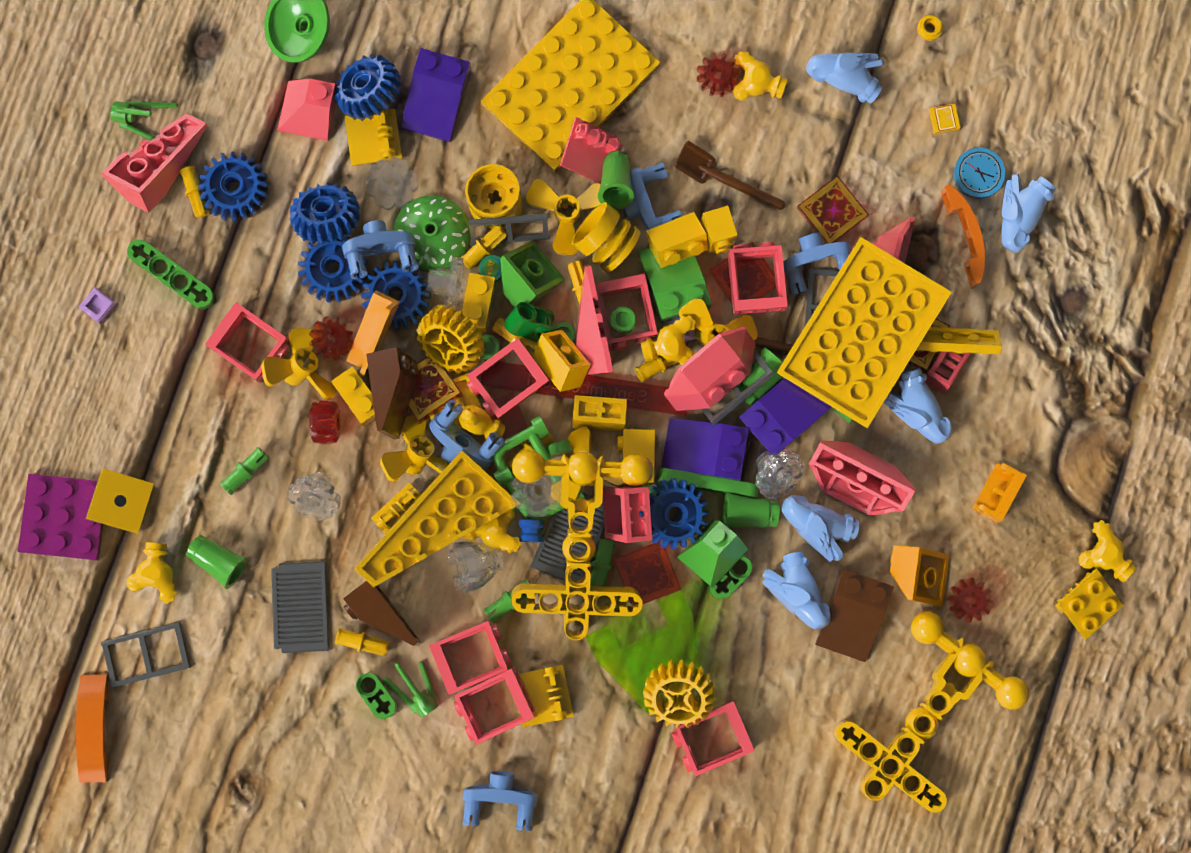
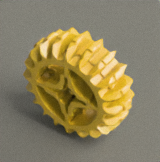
M442 306L441 308L431 310L422 318L416 330L418 332L416 339L421 342L419 348L425 350V357H430L432 363H437L439 368H446L449 373L452 371L458 374L462 371L467 372L474 365L476 366L485 351L484 343L486 342L481 338L483 332L477 330L478 323H472L470 316L465 317L462 310L456 312L453 307L447 309Z
M671 659L668 662V666L661 663L658 666V670L653 668L650 676L646 678L643 690L645 706L649 707L650 715L656 714L657 722L664 719L666 727L671 723H674L677 729L681 724H685L689 728L691 722L699 725L701 719L706 720L709 712H712L714 701L716 700L715 684L711 681L710 673L703 674L704 669L702 666L694 668L693 661L689 665H685L683 659L679 661V664H675ZM693 688L699 692L700 699L695 696V693L692 691ZM659 689L664 692V695L667 697V700H664L662 698V696L659 693Z

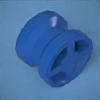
M519 520L521 533L518 537L520 542L544 543V537L541 532L545 521Z

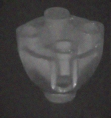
M458 541L453 544V549L447 552L449 563L454 565L456 573L453 576L455 589L457 591L462 590L466 594L484 587L491 581L498 570L504 569V558L501 550H493L482 543Z

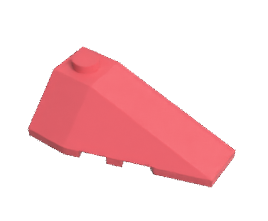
M185 114L161 129V134L150 141L147 139L139 143L140 147L129 154L125 151L119 155L101 174L129 203L150 213L169 191L206 130L207 124L189 114Z
M590 265L584 266L575 346L591 364L586 375L613 372L607 338L602 329L603 319L600 308H598V296Z

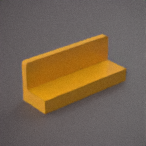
M377 290L371 297L346 360L361 368L359 373L361 377H365L369 373L366 354L381 350L400 303Z

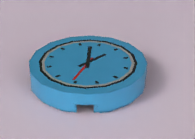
M977 147L967 150L958 158L953 170V178L956 187L962 194L974 199H984L991 197L1001 188L1005 180L1006 170L1003 161L995 152L987 148Z

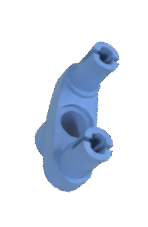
M663 162L642 170L641 168L631 170L634 200L629 206L623 208L627 220L640 217L646 230L681 217L680 210L660 217L654 215L645 188L648 183L668 178Z
M375 220L366 223L363 226L364 235L349 239L342 245L344 258L348 260L352 279H357V273H359L360 278L367 276L363 256L399 252L404 272H409V266L411 271L419 268L414 252L416 245L413 235L404 231H387L384 221Z
M821 232L799 238L802 252L783 261L784 274L786 273L791 294H799L796 283H798L801 293L808 291L801 272L803 265L832 256L836 258L840 271L852 251L850 242L824 244Z
M449 400L443 410L436 414L429 424L433 435L444 445L441 449V456L446 462L450 463L460 451H463L482 469L488 468L494 461L493 457L496 452L503 446L504 439L500 436L495 443L494 440L499 434L492 432L483 445H481L472 436L453 423L463 409L458 404L453 410L452 408L457 402Z
M504 771L490 772L489 784L474 785L463 789L462 800L465 801L462 824L469 826L470 815H472V826H479L480 806L483 801L510 803L518 806L515 828L523 831V820H526L525 831L533 830L534 807L537 806L538 795L532 791L514 787L513 773Z

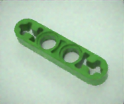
M135 240L129 244L127 248L128 257L142 269L196 308L207 309L213 305L215 296L207 285L146 241ZM137 247L139 249L144 247L143 251L151 257L149 262L140 255L135 258L137 256L135 252ZM160 260L166 261L168 265L167 270L162 274L155 273V263ZM180 275L187 276L188 284L183 289L176 288L174 284L175 279ZM193 287L202 294L207 291L206 297L208 299L206 302L201 300L197 303L198 297L190 292Z
M660 468L658 482L664 479L669 484L670 478H676L679 484V481L684 479L687 481V486L692 483L696 485L695 489L722 494L728 492L752 498L759 497L760 485L667 468Z

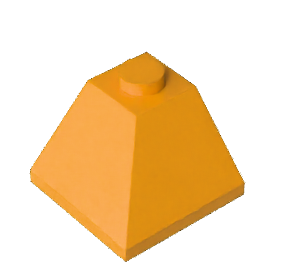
M893 545L890 572L907 599L943 607L950 555L920 547Z

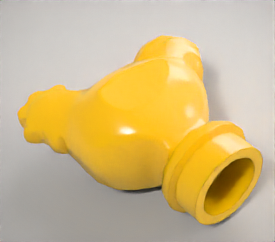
M740 51L738 55L734 56L735 65L742 67L745 71L744 79L734 87L733 95L735 99L744 101L749 97H758L766 92H770L772 98H782L788 79L783 78L781 75H778L776 78L773 77L769 65L763 61L756 60L754 56L749 55L748 51L745 53Z
M682 315L673 324L664 326L660 330L656 341L647 338L646 341L640 342L645 362H655L659 355L669 361H678L680 365L688 361L695 353L686 346L684 335L689 330L695 329L696 320L691 315L687 317Z
M476 405L462 406L463 410L457 416L462 428L475 435H484L485 440L490 433L495 432L499 434L494 440L495 443L500 436L502 437L505 425L500 423L499 419L492 421L491 416Z
M513 509L463 536L464 540H471V542L475 541L476 538H480L487 548L501 549L509 554L518 552L522 546L519 537L508 535V527L515 519V511Z
M1102 520L1095 522L1092 532L1096 533L1098 542L1092 550L1084 551L1079 555L1078 562L1080 566L1085 569L1093 567L1099 570L1112 569L1115 579L1118 578L1121 582L1126 581L1137 567L1132 563L1131 559L1124 560V545L1114 535L1113 530L1110 529V524H1105Z
M146 542L143 551L147 555V559L138 565L135 574H131L127 578V587L134 592L141 591L147 586L156 587L161 595L159 597L160 601H164L165 604L173 602L175 595L178 593L175 591V584L173 583V569L163 560V557L168 554L167 544Z

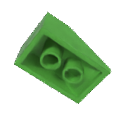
M649 247L638 250L661 324L679 318V310L695 298L702 299L707 309L710 310L712 302L695 256L681 260L674 265L660 268Z

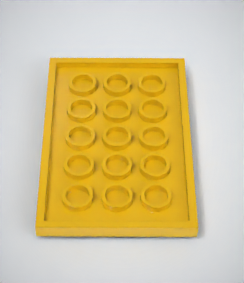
M580 0L481 100V104L555 173L560 167L575 117L600 127L660 66L661 62L594 0Z
M860 237L781 364L777 374L865 428H868L952 292Z

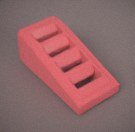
M941 351L926 374L927 379L925 383L940 393L945 394L971 353H962L964 355L961 357L955 352ZM945 355H946L947 357H949L950 359L954 360L955 362H957L958 364L955 365L954 363H952V362L949 361L948 359L944 358ZM939 364L950 370L952 374L940 368Z

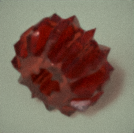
M716 53L712 54L711 60L704 57L702 60L703 65L697 67L699 75L696 81L703 83L701 85L702 91L710 89L709 96H713L715 91H718L720 97L724 96L725 90L732 93L733 85H737L739 82V78L736 75L739 74L740 70L733 67L735 64L734 59L726 61L727 55L725 53L722 54L721 59H718ZM716 71L721 72L720 79L714 77Z
M328 316L324 317L322 322L317 321L314 324L315 329L309 332V336L313 338L309 342V346L317 347L314 352L315 355H319L322 352L324 360H328L331 356L334 361L338 360L341 355L346 356L349 353L348 348H351L354 343L349 339L353 335V331H346L345 329L348 326V322H344L341 325L339 324V317H335L331 321ZM330 335V338L333 337L335 339V342H332L333 339L329 340L327 336Z
M328 400L313 402L309 409V427L312 441L322 445L337 443L341 428L338 404Z
M969 578L967 584L961 579L958 581L959 588L956 586L950 588L956 595L947 597L948 601H955V605L950 606L949 610H959L956 614L957 619H961L965 615L966 623H971L973 616L977 621H981V612L986 615L990 613L985 604H993V600L986 599L985 596L991 594V590L982 591L985 584L983 581H979L975 586L974 578ZM971 596V598L975 599V604L965 602V597Z

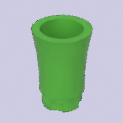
M611 151L604 158L601 185L598 192L599 202H607L614 209L625 208L634 200L629 157L620 151Z
M765 347L759 356L774 375L744 400L750 406H753L758 399H761L777 382L784 378L777 374L783 362ZM757 361L753 363L750 375L737 385L741 392L765 373Z
M725 493L722 523L728 528L777 527L780 515L778 501Z
M199 535L192 541L186 552V556L192 559L194 564L215 578L225 589L231 588L237 582L248 562L247 558L231 552L202 535Z

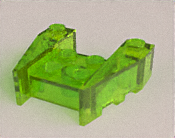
M681 590L656 602L667 626L620 649L609 625L585 636L596 661L646 712H649V707L645 706L643 690L646 678L650 676L653 668L658 670V666L661 663L668 666V662L671 659L675 664H679V661L683 659L685 665H689L693 661L694 668L700 667L693 614Z

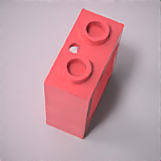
M774 242L760 243L759 247L749 248L748 244L734 245L733 249H729L728 265L733 315L785 311L788 306L782 245H775ZM773 257L777 297L740 300L736 260Z
M645 274L595 284L598 308H600L603 319L602 329L607 338L608 348H612L613 351L628 348L627 344L637 342L638 346H641L640 342L646 341L647 338H650L652 341L657 338L658 333ZM640 290L648 331L611 338L603 297Z
M235 302L205 345L258 383H261L264 379L261 366L256 372L223 350L224 345L244 318L278 340V343L268 356L284 358L290 349L288 346L290 342L287 337Z
M518 338L467 375L470 379L467 383L469 388L476 396L479 393L486 401L482 404L491 417L496 415L498 418L504 416L550 382ZM512 351H515L536 382L499 408L477 377Z
M627 484L622 487L614 485L603 486L605 539L624 543L652 541L649 487H632ZM640 511H643L642 517L639 516Z
M486 621L429 645L449 695L509 670L507 665L511 664V660L507 650H501L497 640L502 638L496 624L491 626L490 622ZM485 630L500 667L457 684L443 647Z
M511 668L454 696L456 702H454L455 709L460 717H464L468 725L465 726L467 736L471 741L474 740L476 745L538 716L517 668ZM505 680L521 717L484 734L468 697Z
M729 701L713 708L712 712H709L707 719L725 712L740 748L699 766L683 731L687 727L685 724H681L677 729L673 725L675 732L671 734L677 748L682 746L686 754L685 757H682L687 772L693 771L694 775L698 776L755 751L734 701Z

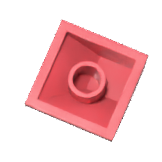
M315 79L288 81L278 131L328 141L336 108V100L334 99L336 84Z

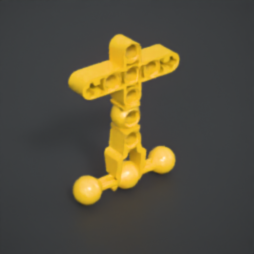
M524 450L518 453L513 459L512 471L519 481L529 484L537 482L543 475L561 476L560 497L562 504L568 509L569 528L567 529L568 535L562 545L567 564L565 585L519 584L512 590L511 594L514 609L521 613L563 614L565 634L569 639L575 641L581 640L587 635L589 615L635 616L642 609L643 603L639 592L635 588L590 586V560L596 551V544L592 537L591 529L595 508L600 507L602 504L603 477L621 478L628 486L641 487L652 478L653 467L650 460L641 454H631L625 457L622 462H608L604 460L603 456L596 459L595 456L587 452L575 453L570 458L563 454L561 460L544 459L541 454L533 450ZM569 479L577 485H588L595 481L594 497L588 500L582 497L576 500L570 498ZM577 516H585L588 519L583 527H576L573 524V520ZM577 542H583L586 544V549L582 553H575L572 551V546ZM580 568L585 571V575L581 579H574L571 577V572L574 569ZM523 593L527 594L526 603H521L520 601L521 594ZM535 593H538L539 604H535ZM547 594H554L557 596V601L553 604H546L543 598ZM578 594L584 597L583 602L579 605L570 603V598ZM600 596L610 597V602L605 606H600L596 603ZM615 596H618L619 601L617 602L619 606H616ZM628 597H633L634 599L631 606L626 605ZM573 621H580L583 626L578 631H572L569 629V624Z
M923 611L918 613L911 622L913 637L922 644L930 645L935 643L948 653L932 673L934 683L926 694L924 703H920V707L914 708L908 713L905 719V727L901 728L903 732L898 733L887 747L851 721L844 720L839 722L834 729V735L839 743L871 767L860 783L861 792L867 798L875 801L881 800L895 785L920 806L930 812L937 813L945 808L947 804L946 795L909 766L917 755L920 744L924 745L925 740L931 739L936 734L939 721L943 719L941 716L948 713L960 699H969L982 680L996 690L995 695L998 703L1008 710L1022 708L1029 698V689L1022 679L1015 676L1005 678L993 669L994 661H987L985 652L979 646L969 643L964 644L963 638L956 640L945 632L943 621L938 614L932 611ZM952 663L959 674L965 677H972L960 692L955 689L953 683H947L943 678ZM937 695L942 696L944 700V705L939 710H935L932 706V700ZM924 716L928 720V726L925 730L919 731L916 728V721L919 717ZM852 727L851 733L859 738L857 743L848 737L843 739L844 733L842 729ZM906 737L910 738L912 741L911 749L907 752H902L900 749L901 740ZM872 742L875 746V752L872 756L865 757L862 748L866 743ZM888 759H894L896 762V769L892 773L884 771V763ZM909 776L917 778V786L912 790H908L905 786V781ZM873 780H877L880 783L879 792L874 795L869 794L867 790L868 784ZM925 790L933 796L936 795L937 803H930V800L920 793Z

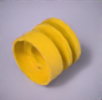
M489 164L481 166L472 172L466 183L465 194L474 219L520 216L523 200L518 179L510 169L503 165ZM496 198L500 199V202L496 201L495 204H491V201H495ZM506 224L499 225L501 228H506ZM488 225L483 227L487 229H493L496 225Z
M607 202L598 205L584 219L574 234L571 243L573 247L585 256L594 252L592 257L593 263L600 264V268L603 271L610 272L630 254L641 232L636 226H631L630 221L627 219L618 222L619 212Z

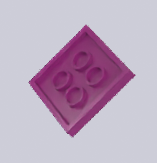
M28 474L18 552L99 561L104 524L86 519L98 481Z

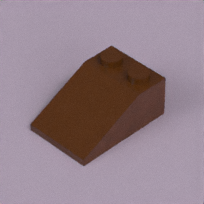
M395 347L366 354L377 431L394 440L400 438L409 403L417 384L416 375H418L416 360Z
M845 569L840 570L828 604L831 621L825 628L820 629L815 645L866 662L886 613L894 586Z
M365 581L343 598L347 603L343 607L352 619H359L413 646H419L422 643L378 585L372 587Z

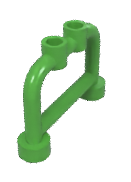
M539 415L530 420L533 424L532 426L504 440L503 446L499 448L493 457L498 470L493 474L501 487L506 485L510 495L520 503V505L512 508L513 510L519 508L525 518L541 521L560 512L564 508L557 502H554L539 511L532 510L504 461L505 452L528 439L534 450L541 454L544 459H551L541 441V438L548 435L549 432ZM548 475L553 485L561 481V476ZM580 492L578 498H584L582 492Z

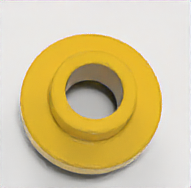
M933 15L924 16L917 25L919 36L926 41L938 39L943 31L941 20ZM930 25L934 31L927 32L925 27Z

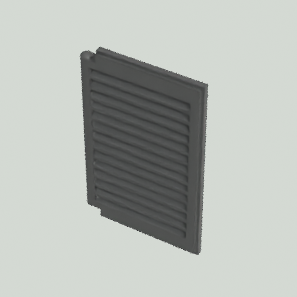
M582 492L585 500L593 498V496ZM603 500L601 506L595 508L591 529L596 550L599 545V538L604 533ZM563 509L550 517L543 534L544 543L539 544L530 566L565 581L567 564L562 545L568 535V509ZM577 516L573 520V524L576 527H583L588 519L585 516ZM577 542L572 546V551L575 553H582L586 549V544L583 542ZM580 568L574 569L571 572V577L574 579H581L585 575V571Z
M326 561L279 563V569H271L274 649L281 648L282 653L330 651Z

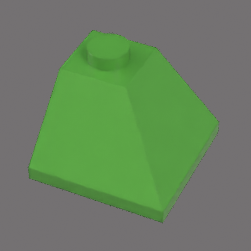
M533 240L500 258L503 294L514 307L520 302L535 305L565 280Z
M714 519L702 530V535L695 537L696 542H691L677 557L712 588L748 550L732 530L721 521Z

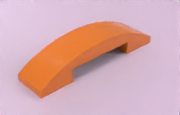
M947 185L943 188L941 194L948 216L958 213L972 256L963 265L972 289L981 283L984 274L985 248L983 236L976 216L967 201L952 185Z
M80 675L76 711V755L79 783L107 782L108 755H105V702L108 701V675Z

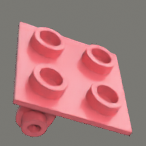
M575 117L560 166L601 184L604 158L611 151H621L622 143L617 139V136Z

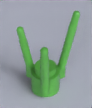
M127 100L125 102L114 101L110 116L112 121L119 122V128L128 129L148 140H152L155 138L153 135L130 125V122L133 123L137 115H152L151 111L136 108H177L178 104L131 102Z
M423 661L419 662L428 694L426 690L418 691L406 671L397 662L395 667L414 694L412 700L388 677H384L383 680L411 708L414 714L418 713L422 718L438 707L435 700L439 698L433 689Z

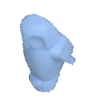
M870 53L818 54L809 59L806 71L817 82L825 81L838 90L857 95L860 102L864 103L867 101L871 104L881 92L882 86L877 84L879 79L871 76L868 69L884 66L883 59L878 60L877 54Z
M1019 174L1012 175V180H1007L1002 207L1003 223L1001 238L1003 246L1013 253L1020 252L1029 243V234L1037 226L1047 201L1055 197L1053 193L1056 187L1045 178L1039 177L1037 181L1032 180L1029 186L1023 190Z
M920 368L901 373L902 380L898 381L902 389L901 394L891 390L883 403L906 424L916 429L928 440L936 444L948 440L952 436V426L950 420L947 417H943L936 397L925 383L927 379L926 374H922Z
M799 495L789 496L782 504V513L785 518L796 528L798 534L829 562L833 559L839 561L843 558V552L835 542L836 540L847 543L850 539L854 540L858 535L859 521L854 519L851 514L842 516L827 507L808 503L806 497Z
M794 552L783 557L784 562L781 563L783 577L772 570H765L762 576L765 580L762 583L792 614H795L814 630L825 628L830 623V608L822 602L819 588L808 569L809 560L804 557L803 552Z

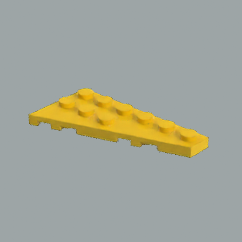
M460 451L359 562L354 570L372 587H375L520 505V503L466 453Z

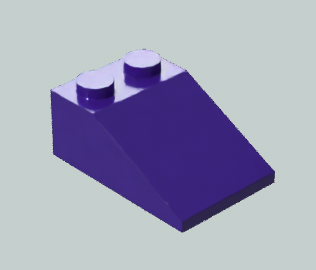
M420 48L411 79L401 129L450 142L471 75L470 62Z
M784 378L739 418L770 454L775 457L832 407Z
M669 418L661 468L740 481L749 428Z

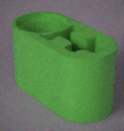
M742 556L739 559L746 565V571L743 575L735 574L732 567L727 572L737 582L734 584L731 580L725 586L726 593L723 591L717 593L716 584L713 588L709 586V592L714 598L725 599L729 597L750 575L752 563L747 557ZM724 575L718 582H723L728 576Z
M365 673L357 679V692L377 718L387 719L397 712L398 703L377 674ZM367 677L373 678L376 682V688L371 693L366 692L362 686L363 681ZM382 690L384 694L379 697L383 702L389 701L391 703L388 707L390 712H380L378 708L381 707V703L378 699H374L372 702L370 697L376 696Z

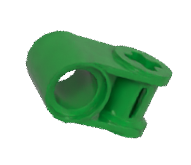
M520 302L505 319L504 325L511 334L538 342L541 336L540 333L555 331L552 326L554 313L549 309L540 308L527 302Z

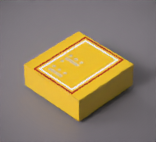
M955 104L929 109L934 135L960 130Z

